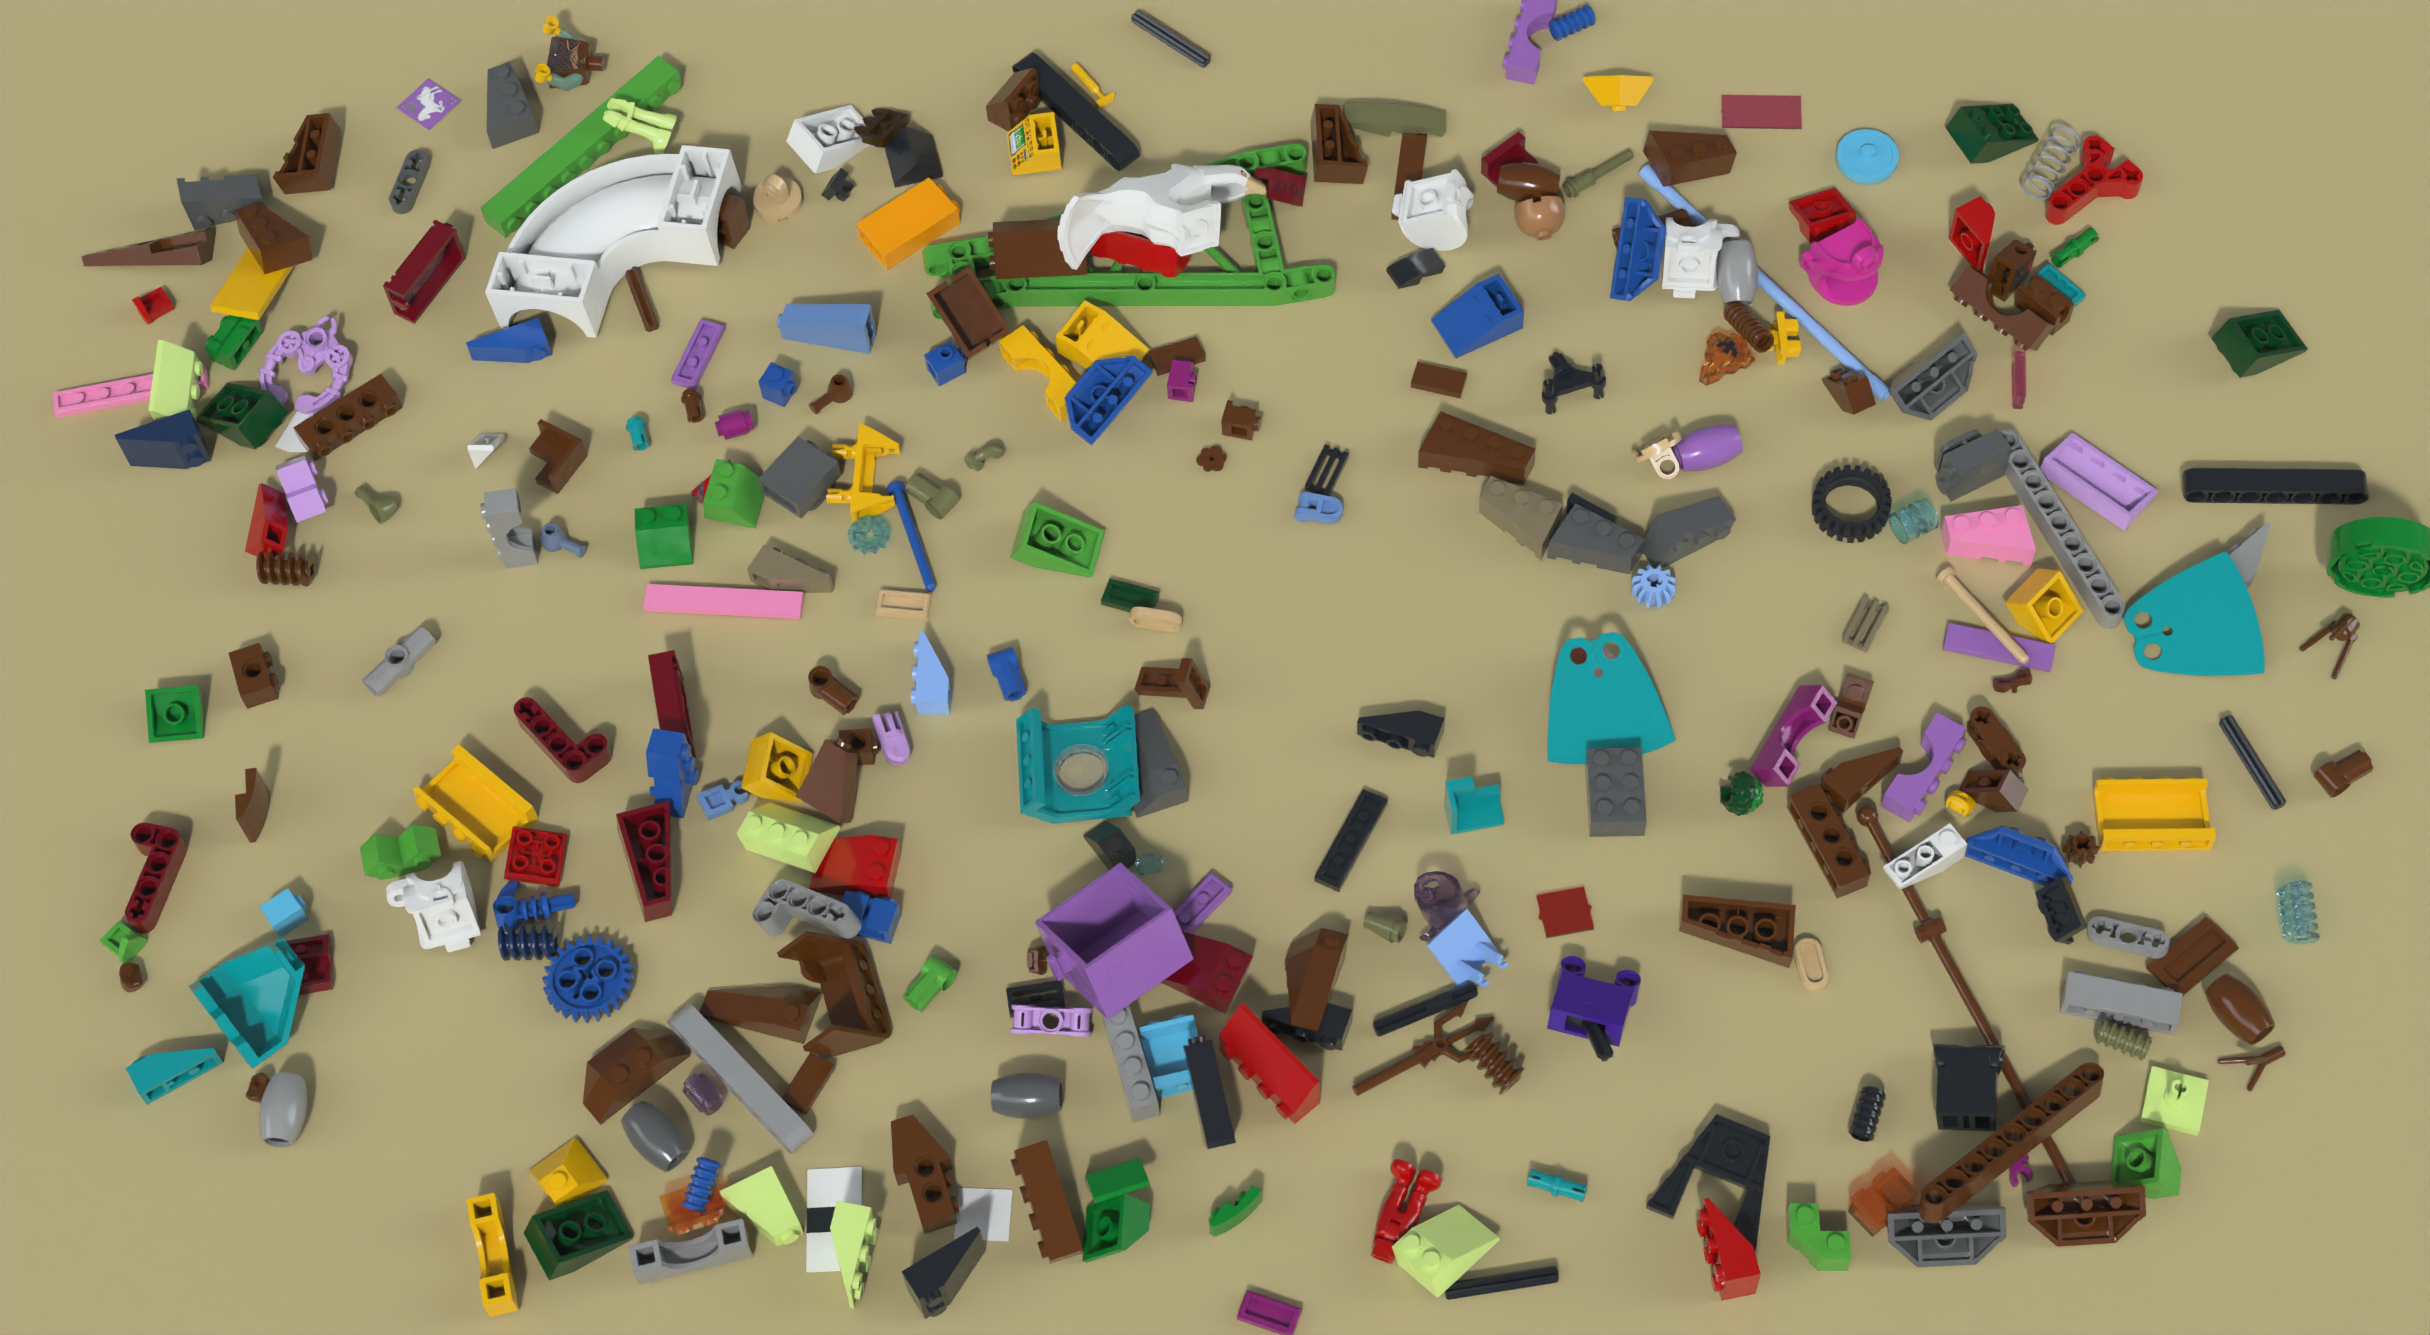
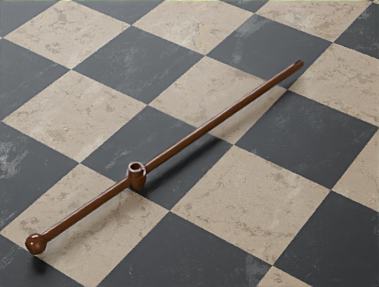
M1864 806L1857 812V821L1869 829L1888 864L1897 857L1877 823L1879 816L1877 810L1872 806ZM1912 885L1903 888L1902 891L1920 922V925L1914 928L1919 942L1923 943L1928 940L1933 945L1987 1045H2000L1940 937V934L1947 932L1943 920L1940 916L1935 919L1929 917ZM2005 1054L2001 1070L2024 1110L2032 1104V1101ZM2049 1136L2042 1142V1145L2063 1183H2076L2052 1137Z

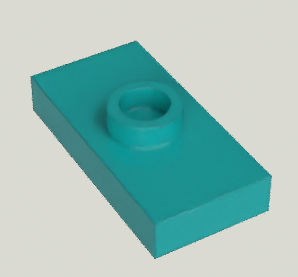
M2048 263L2036 272L2073 302L2074 307L2085 299L2086 294L2051 264Z

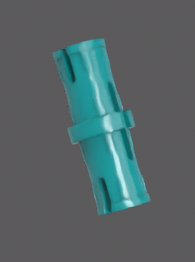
M1534 1168L1531 1169V1177H1528L1527 1186L1551 1192V1195L1555 1197L1562 1195L1583 1203L1585 1199L1584 1194H1586L1588 1188L1587 1184L1564 1179V1176L1558 1173L1554 1176Z

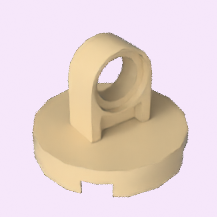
M769 174L753 192V206L756 209V213L764 220L770 222H779L778 219L786 217L788 220L793 218L800 211L803 204L802 193L798 184L790 178L775 174Z
M1678 429L1672 431V436L1667 432L1643 444L1645 449L1641 450V452L1635 449L1631 453L1635 461L1638 463L1650 459L1660 477L1664 479L1675 477L1679 472L1680 464L1672 446L1683 439ZM1667 459L1675 463V470L1669 474L1662 472L1660 468L1661 462Z

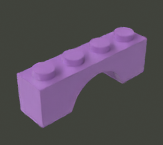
M1558 0L1521 1L1520 12H1522V15L1516 17L1514 25L1516 34L1511 35L1508 49L1511 51L1510 54H1505L1502 68L1506 69V79L1535 84L1540 67L1541 50L1533 46L1529 38L1535 32L1549 28V21L1555 18Z
M1937 712L1925 730L1921 746L1928 754L1930 765L1917 774H1897L1884 794L1881 807L1908 822H1911L1915 814L1920 816L1927 805L1925 798L1928 794L1933 795L1941 782L1938 780L1941 773L1945 775L1948 773L1954 762L1951 759L1955 752L1960 754L1967 741L1963 738L1966 727Z

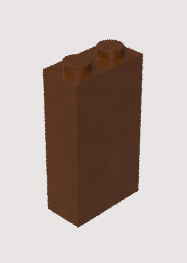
M1060 219L993 222V232H988L989 247H994V255H990V270H995L996 279L1087 275V259L1085 256L1077 270L1072 269L1065 262L1058 240Z

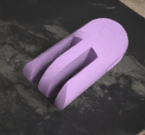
M894 711L892 715L890 712L883 713L882 720L880 714L873 715L872 721L884 757L892 765L900 766L905 764L910 757V746L898 711Z

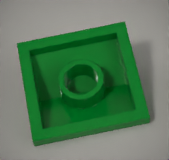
M200 685L145 690L149 743L204 738L205 710Z
M1140 1158L1085 1175L1084 1178L1095 1203L1150 1186Z

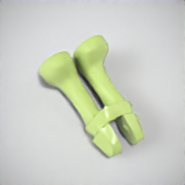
M610 98L607 104L609 110L604 112L603 120L614 128L617 127L622 132L634 133L653 142V152L655 154H663L677 116L670 113L660 114L636 107L635 102ZM632 118H636V119L645 121V122L650 123V124H652V125H654V126H656V127H658V128H655V127H652V126H649V125H646V124L639 123V122H637V121L632 120Z

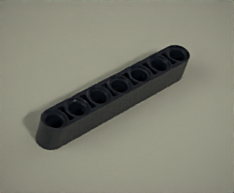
M1031 52L1012 66L1013 72L1030 68L1037 70L1040 100L1114 169L1121 171L1140 157L1136 145L1036 53Z
M2191 468L2182 473L2184 499L2192 503L2355 505L2364 503L2369 499L2366 473L2362 470Z

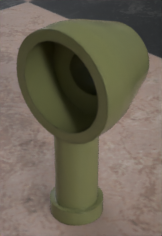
M361 485L356 488L355 495L366 503L372 516L379 524L386 522L397 511V505L391 496L374 498L365 486Z

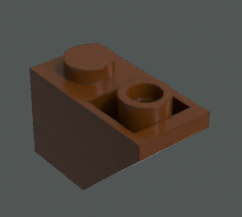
M1838 368L1831 371L1830 376L1822 379L1823 384L1844 412L1854 415L1876 405L1866 375L1849 371L1845 368Z

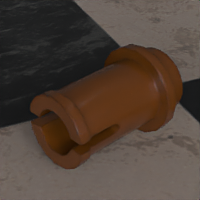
M692 388L683 391L681 402L685 404L688 422L697 423L703 420L704 415L700 405L701 394Z

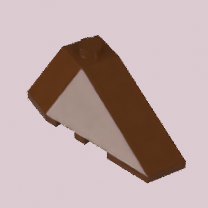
M1320 928L1291 943L1284 963L1287 975L1286 984L1289 995L1288 1004L1291 1025L1315 1031L1319 1030L1345 961L1348 934Z
M799 986L707 990L699 1013L708 1020L804 1044L822 997V992Z

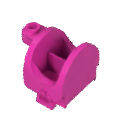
M1858 218L1854 224L1819 242H1812L1810 253L1808 250L1801 253L1799 265L1808 274L1811 285L1822 298L1837 305H1857L1866 301L1875 292L1878 283L1877 270L1883 261V245L1875 238L1864 221Z

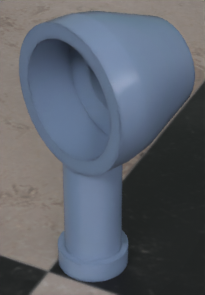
M547 523L542 527L540 541L545 550L556 552L563 548L576 554L579 558L585 555L586 546L567 539L565 531L558 525Z

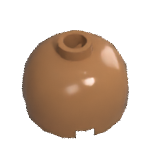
M1542 196L1541 201L1534 203L1533 199H1528L1514 207L1517 226L1524 234L1536 237L1537 240L1550 239L1552 237L1551 234L1557 232L1562 227L1565 219V207L1562 198L1557 196Z

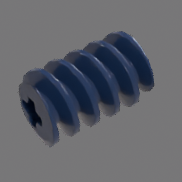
M532 925L530 933L526 932L525 926H521L517 934L514 926H510L508 934H505L503 926L499 928L498 947L504 961H509L511 956L516 961H520L522 956L525 960H531L533 956H535L536 960H542L544 955L550 960V956L555 957L559 945L557 925H554L552 933L548 932L546 925H543L541 933L537 932L535 925Z

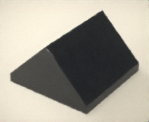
M905 126L884 147L895 188L922 182L927 178L932 180L943 177L932 135Z

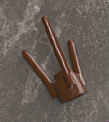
M2343 613L2337 621L2333 620L2325 629L2302 645L2300 651H2305L2331 631L2332 634L2329 636V640L2333 641L2335 638L2340 641L2347 640L2332 675V679H2337L2352 644L2358 638L2355 632L2359 629L2360 622L2352 614Z

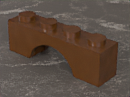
M1967 265L1950 289L1956 295L1954 300L1964 307H1967L1968 304L1976 309L1974 314L1985 322L1988 319L1996 324L1994 326L1996 331L2004 336L2008 334L2016 339L2014 344L2024 351L2028 349L2037 351L2055 325L2030 309L2018 315H2004L1998 310L1993 300L1994 281L1975 267Z

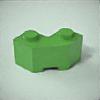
M416 824L409 826L399 837L374 834L360 847L365 876L377 877L380 880L425 870L441 856L436 828Z
M1789 1203L1786 1213L1787 1243L1795 1250L1798 1249L1818 1271H1847L1851 1261L1850 1231H1820L1819 1203Z

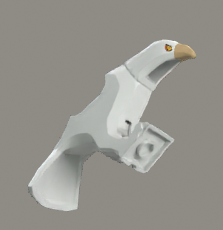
M1171 164L1172 169L1165 173L1141 178L1123 177L1111 187L1097 193L1084 192L1073 196L1070 203L1066 205L1065 212L1061 214L1058 226L1060 250L1063 252L1065 262L1072 269L1077 270L1086 254L1101 235L1124 231L1142 234L1156 245L1170 246L1181 257L1219 245L1221 204L1236 201L1248 195H1265L1266 186L1261 181L1253 178L1244 168L1233 165H1194L1192 167Z

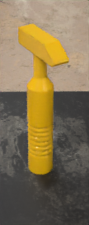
M1078 63L1072 65L1071 71L1092 94H1096L1100 98L1095 101L1098 109L1113 102L1115 92L1104 96L1100 92L1099 86Z

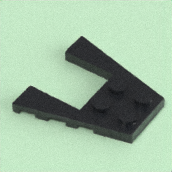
M1716 1114L1694 1142L1688 1153L1680 1160L1674 1171L1662 1183L1653 1198L1648 1201L1646 1209L1674 1219L1694 1169H1698L1748 1190L1734 1226L1754 1247V1251H1756L1770 1136Z

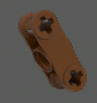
M1982 706L1976 707L1970 714V721L1967 725L1968 735L1994 770H2011L2020 779L2022 769L2026 764L2024 753L2013 741L2010 733L2002 726L1992 710Z

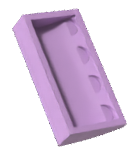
M2073 432L2044 458L2040 470L2047 479L2123 531L2140 516L2159 492Z

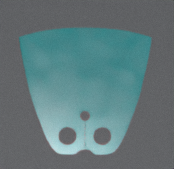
M2226 551L2169 578L2138 599L2125 613L2124 621L2127 631L2135 637L2136 641L2133 650L2136 660L2140 666L2146 669L2196 676L2264 673V647L2255 608L2239 570ZM2145 612L2151 616L2152 623L2148 628L2142 629L2136 626L2134 619L2138 613ZM2170 627L2172 634L2169 636L2164 635L2163 628ZM2154 643L2160 646L2162 653L2158 659L2150 660L2145 656L2144 649L2148 644Z
M1616 632L1601 634L1596 640L1591 641L1583 637L1573 638L1563 644L1557 659L1550 696L1547 743L1548 762L1585 764L1586 749L1641 748L1642 754H1645L1676 741L1668 717L1647 671L1634 649L1621 634ZM1608 642H1614L1619 646L1620 653L1615 659H1608L1603 654V647ZM1576 647L1583 648L1586 651L1587 659L1583 664H1575L1570 659V653ZM1596 668H1600L1603 671V675L1600 678L1594 676Z

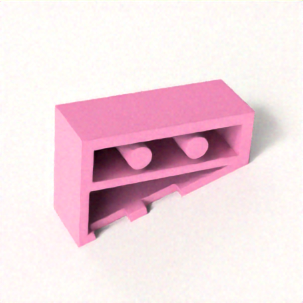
M2023 505L1944 517L1940 533L1946 555L1981 559V557L1997 559V562L2006 563V560L2023 562V565L2031 566L2036 549Z

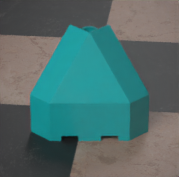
M283 937L223 961L188 987L229 1041L236 1047L243 1059L253 1069L288 1044L305 964L297 957Z

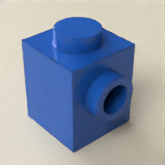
M951 341L924 354L927 370L939 387L966 373L964 362L967 360L961 348L956 349Z
M772 362L758 381L762 398L782 407L786 406L797 389L794 372Z

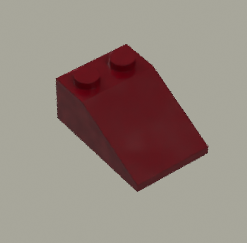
M1182 931L1194 959L1160 983L1226 1014L1250 968L1253 956L1230 944Z

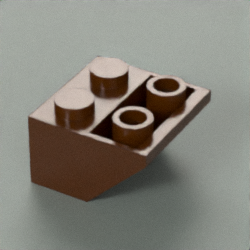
M1030 68L1014 72L986 105L989 122L1009 132L1023 121L1031 110H1035L1038 107L1040 95L1037 70Z

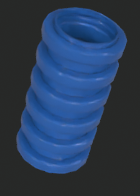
M1584 5L1582 9L1578 8L1576 11L1569 12V15L1564 14L1562 18L1558 17L1556 20L1549 21V31L1552 37L1559 41L1562 37L1566 38L1569 34H1575V31L1579 32L1582 28L1586 29L1589 25H1595L1594 12L1588 5Z
M697 1157L698 1165L693 1168L695 1174L690 1177L693 1179L692 1183H688L687 1186L690 1188L689 1192H685L686 1200L682 1201L681 1204L685 1208L703 1213L707 1210L705 1204L710 1202L708 1196L713 1193L711 1187L716 1184L714 1178L719 1175L716 1173L717 1169H721L722 1165L705 1157Z

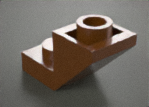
M1851 673L1847 674L1828 731L1855 739L1874 681Z

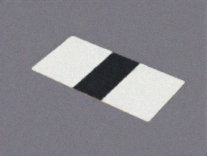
M862 1167L807 1170L806 1272L840 1271L830 1226L837 1201L862 1205Z

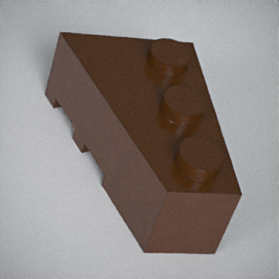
M330 113L313 114L305 117L293 139L295 142L290 153L286 152L283 157L285 162L282 168L273 175V179L285 195L331 190L341 129Z
M249 204L235 209L239 234L264 274L313 260L309 236L262 204Z

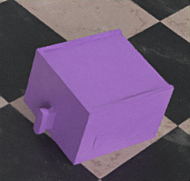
M1121 862L1035 921L1050 954L1046 957V960L1054 977L1058 981L1065 978L1107 1019L1114 1016L1194 959L1173 909Z

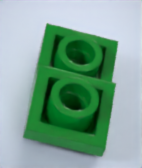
M1251 1185L1247 1192L1242 1191L1234 1203L1236 1207L1225 1201L1221 1208L1216 1207L1208 1219V1222H1210V1234L1214 1237L1244 1221L1262 1202L1261 1190Z

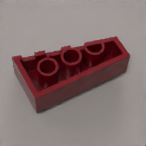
M665 801L617 813V830L644 921L648 922L672 916L670 802Z

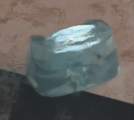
M1157 852L1145 853L1135 860V867L1141 876L1163 871L1164 859Z

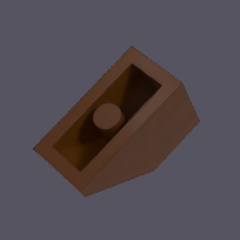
M2011 770L1968 771L1959 791L1971 796L1975 803L1995 812H2018L2028 789Z

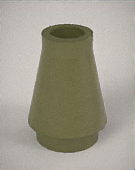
M1372 912L1367 913L1363 923L1364 928L1370 929L1390 943L1394 941L1401 942L1407 929V923L1402 921L1401 917Z

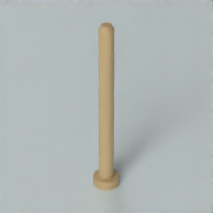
M1951 567L1940 572L1937 581L1941 585L1947 584L2020 663L2026 664L2029 661L2028 655L1955 578L1956 572Z

